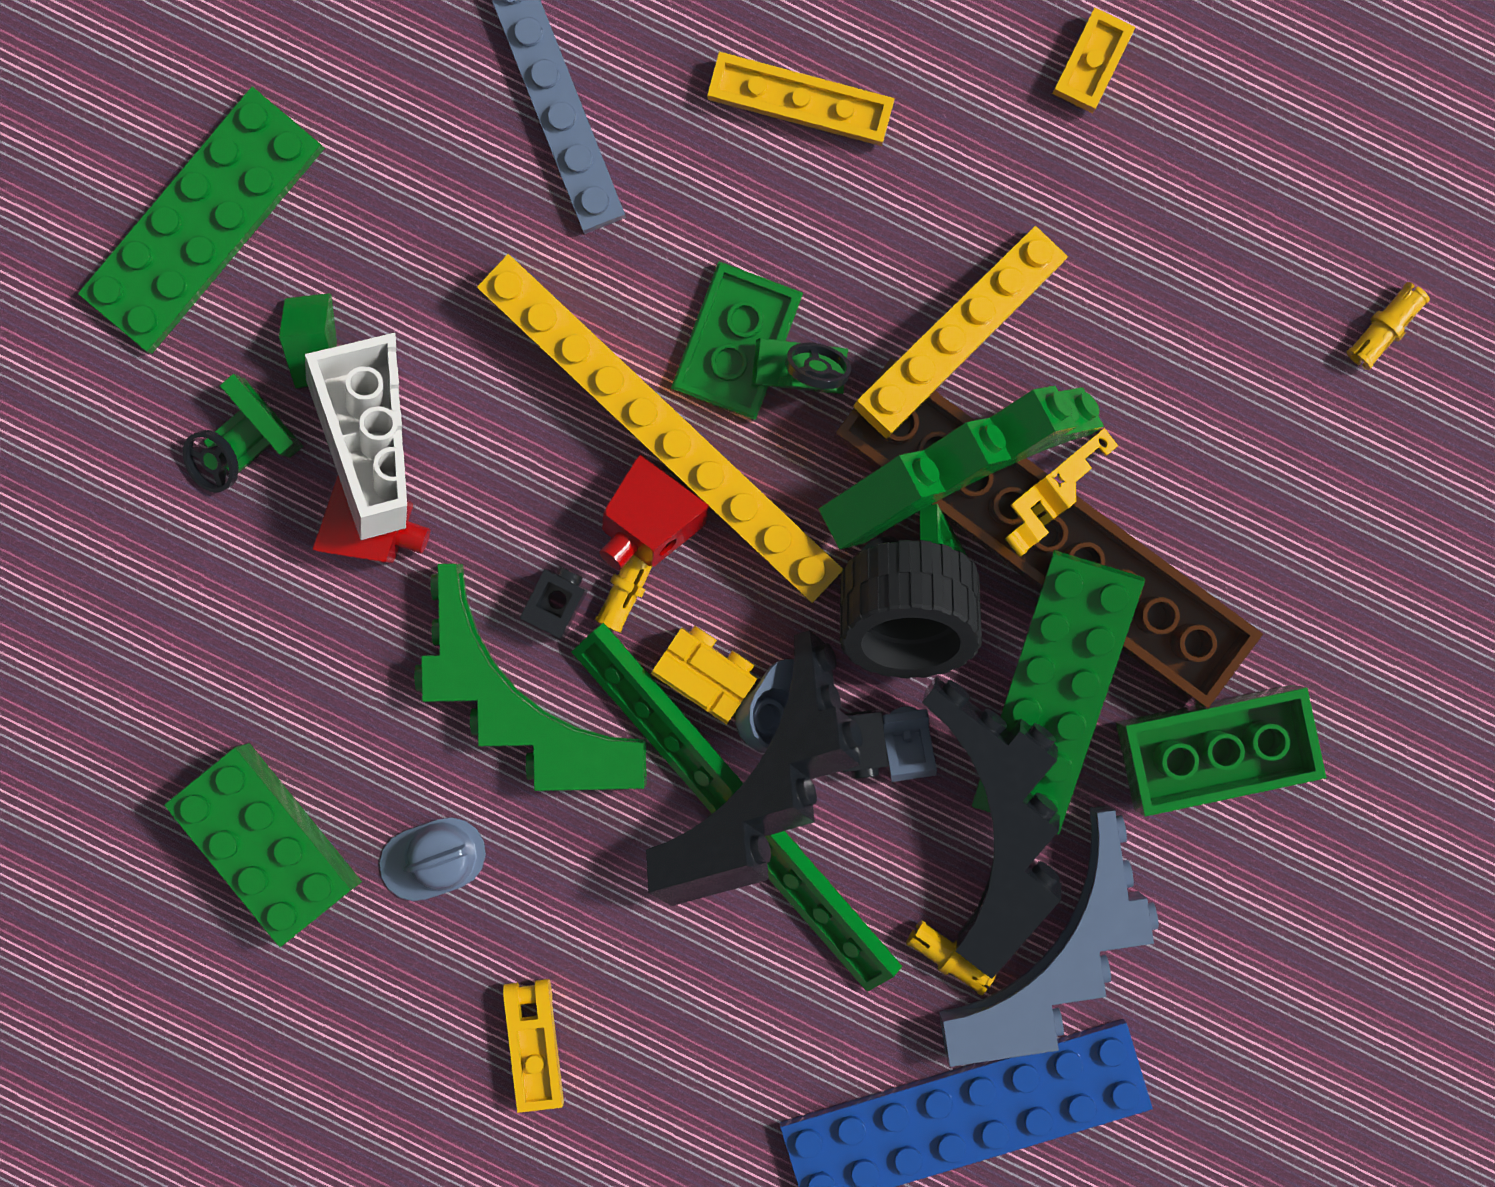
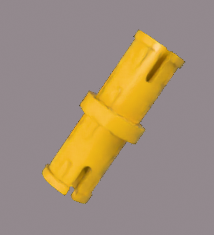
M1411 282L1405 283L1383 311H1377L1371 317L1372 324L1356 343L1347 350L1348 357L1358 366L1363 361L1362 368L1370 370L1393 341L1398 342L1406 334L1404 328L1422 307L1430 301L1429 296L1423 289L1417 286L1412 291L1415 287L1414 284Z
M633 555L618 575L613 574L610 580L613 586L595 620L621 633L637 597L642 598L646 591L642 587L652 567Z
M920 920L916 925L917 931L912 930L906 945L914 948L938 965L937 970L942 974H952L974 989L980 996L987 991L985 985L990 987L996 975L992 979L956 952L957 940L954 942L950 941L928 926L926 922Z

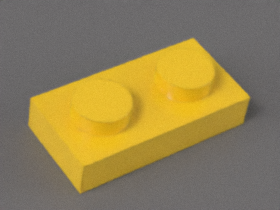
M1094 8L1052 94L1093 113L1136 27L1098 8Z

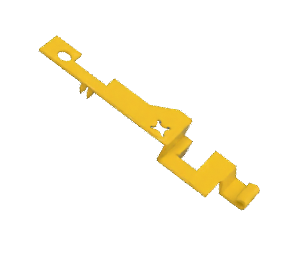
M1105 428L1011 504V507L1024 523L1005 539L1019 557L1049 533L1044 525L1076 502V482L1092 469L1086 458L1098 448L1107 456L1118 446ZM1099 439L1105 442L1106 448L1100 445ZM1057 474L1059 479L1063 481L1060 485L1055 479H1053L1057 476ZM1038 501H1040V503H1039L1038 505H1036L1034 508H1032V510L1030 509V508L1033 507ZM1046 511L1045 515L1039 519L1037 518L1040 513Z

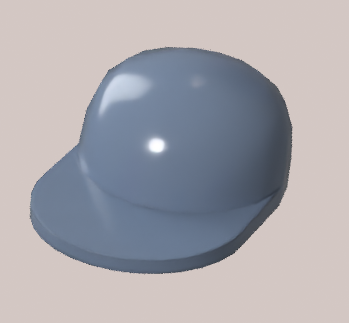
M794 659L780 660L771 665L757 687L745 696L735 712V725L739 736L746 745L757 752H766L780 724L790 692Z

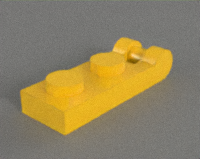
M550 979L535 980V985L522 987L519 986L518 982L504 984L503 997L517 1113L562 1108L564 1098ZM536 1003L537 1016L522 1017L521 1005Z

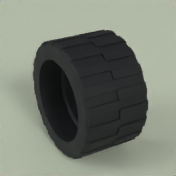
M925 540L886 542L860 552L857 557L854 556L847 563V566L843 568L840 580V643L843 653L854 664L861 666V668L871 673L875 672L882 676L906 679L941 675L966 664L969 659L971 660L978 653L982 643L979 573L973 561L968 560L965 554L953 550L950 546Z

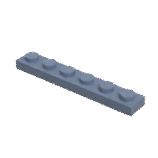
M492 0L584 234L626 218L541 0Z

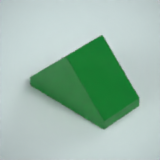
M330 293L285 298L279 339L295 388L297 389L308 388L305 354L337 347L332 295Z

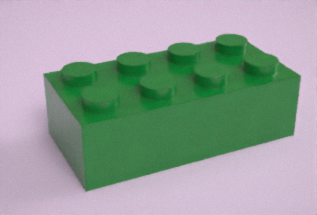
M1288 685L1213 701L1209 708L1194 705L1116 722L1133 807L1136 812L1145 817L1327 778L1307 687Z
M250 743L233 748L164 805L279 948L294 938L362 882Z

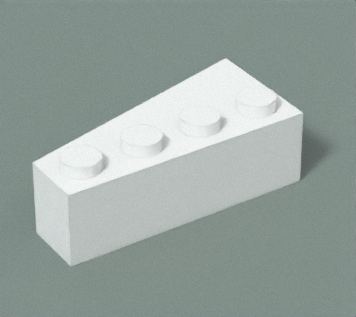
M395 333L305 354L306 381L360 540L405 529L407 495Z

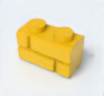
M694 625L690 632L682 627L651 674L727 724L757 680V677L750 673L755 665L733 650L726 657L714 649L713 645L717 640Z

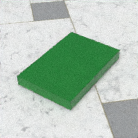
M719 261L671 389L756 421L769 387L752 384L756 339L786 341L803 297V292Z

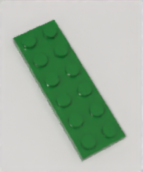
M252 86L78 294L141 348L153 354L325 148Z
M1054 550L1000 717L1006 722V730L1009 732L1022 719L1030 726L1034 723L1043 726L1055 737L1056 742L1054 744L1058 746L1057 761L1030 793L1032 795L1041 793L1055 804L1058 809L1057 814L1060 815L1059 832L1057 833L1059 834L1145 583V577ZM980 779L973 798L972 807L990 812L986 791Z

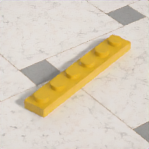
M1034 226L856 401L853 408L887 439L1063 264L1068 256L1037 226Z

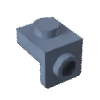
M908 706L897 708L891 711L890 714L883 715L882 720L891 782L936 776L937 768L929 731L928 710H917L914 707Z

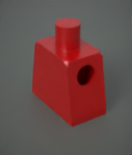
M640 454L603 513L602 529L611 539L600 550V556L608 565L616 570H621L633 555L648 566H656L703 528L706 524L709 505Z
M338 475L313 550L393 563L399 547L422 554L427 546L431 529L408 521L413 509V503L407 500L405 529L360 540Z

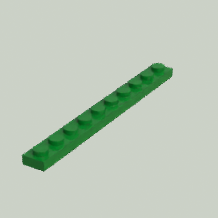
M604 623L571 651L712 814L725 804L743 785L740 778L717 754L710 743L704 739L681 710L652 679L650 674L644 670ZM785 831L765 836L771 850V859L767 862L769 880L861 986L868 992L893 978L902 965L859 917L857 912L851 908L831 885L829 880L804 854L798 844Z

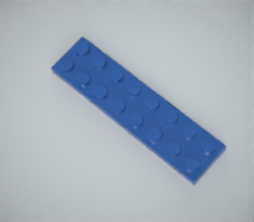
M1121 1019L1058 1038L1059 1051L971 1064L780 1122V1128L798 1187H897L1152 1110V1104L1127 1022Z

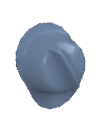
M453 817L437 819L403 831L391 838L382 851L379 863L381 877L390 891L399 898L410 901L426 900L456 890L473 881L482 870L486 856L484 840L478 830L467 821Z

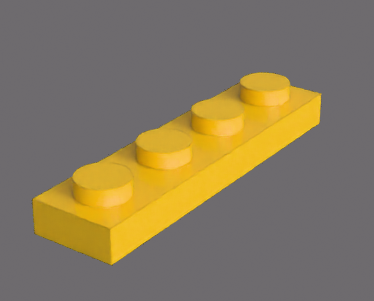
M720 51L707 95L710 101L879 146L883 144L895 98Z

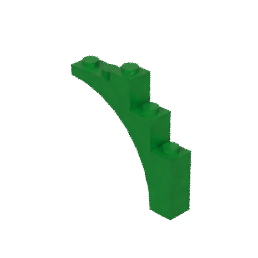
M1056 386L1033 389L990 418L966 422L925 450L897 456L820 507L819 511L839 550L866 543L923 508L996 471L1049 448L1093 434L1104 427L1098 416L1099 407L1095 399L1086 393L1083 387L1058 391Z
M438 564V573H432L431 597L433 601H439V619H433L432 642L434 646H440V654L421 656L422 664H416L415 689L417 692L422 691V702L477 701L478 708L471 709L470 729L472 736H478V746L533 745V752L526 754L527 780H534V791L644 789L647 785L646 739L611 737L576 727L546 712L518 690L495 663L478 633L467 600L463 564Z

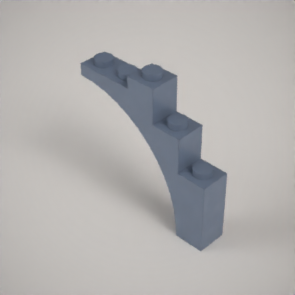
M1108 805L1089 808L1091 850L1086 880L1068 924L1042 959L1023 976L1004 989L968 1005L939 1011L945 1055L950 1067L1059 1051L1057 1036L1064 1035V1027L1060 1009L1052 1008V1005L1106 997L1104 983L1111 982V971L1106 955L1100 956L1101 951L1154 944L1152 930H1156L1159 927L1156 907L1153 902L1148 903V899L1139 891L1128 892L1127 888L1134 886L1131 864L1129 860L1123 861L1120 843L1127 842L1126 827L1123 816H1116V811Z

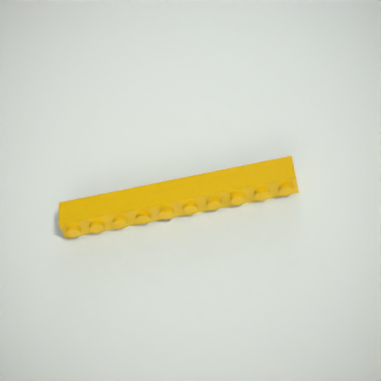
M509 254L477 286L499 310L702 501L708 504L722 520L808 601L813 603L842 572L843 568Z

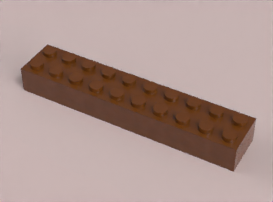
M890 358L870 387L896 363L895 360ZM934 391L887 439L855 408H853L838 428L834 437L875 468L879 469L899 455L925 450L964 423L975 420L941 394ZM1027 458L996 471L933 503L938 504L948 522L1040 590L1042 589L1054 550L1145 577V583L1122 651L1195 705L1205 708L1210 707L1263 635L1262 632L1077 495L1076 502L1070 508L1044 525L1049 533L1019 557L1005 539L1024 523L1011 507V504L1036 483L1049 475ZM1038 501V502H1037L1033 507H1031L1030 509L1032 510V508H1034L1036 505H1038V504L1040 503V501ZM1046 511L1040 513L1037 518L1039 519L1045 515Z

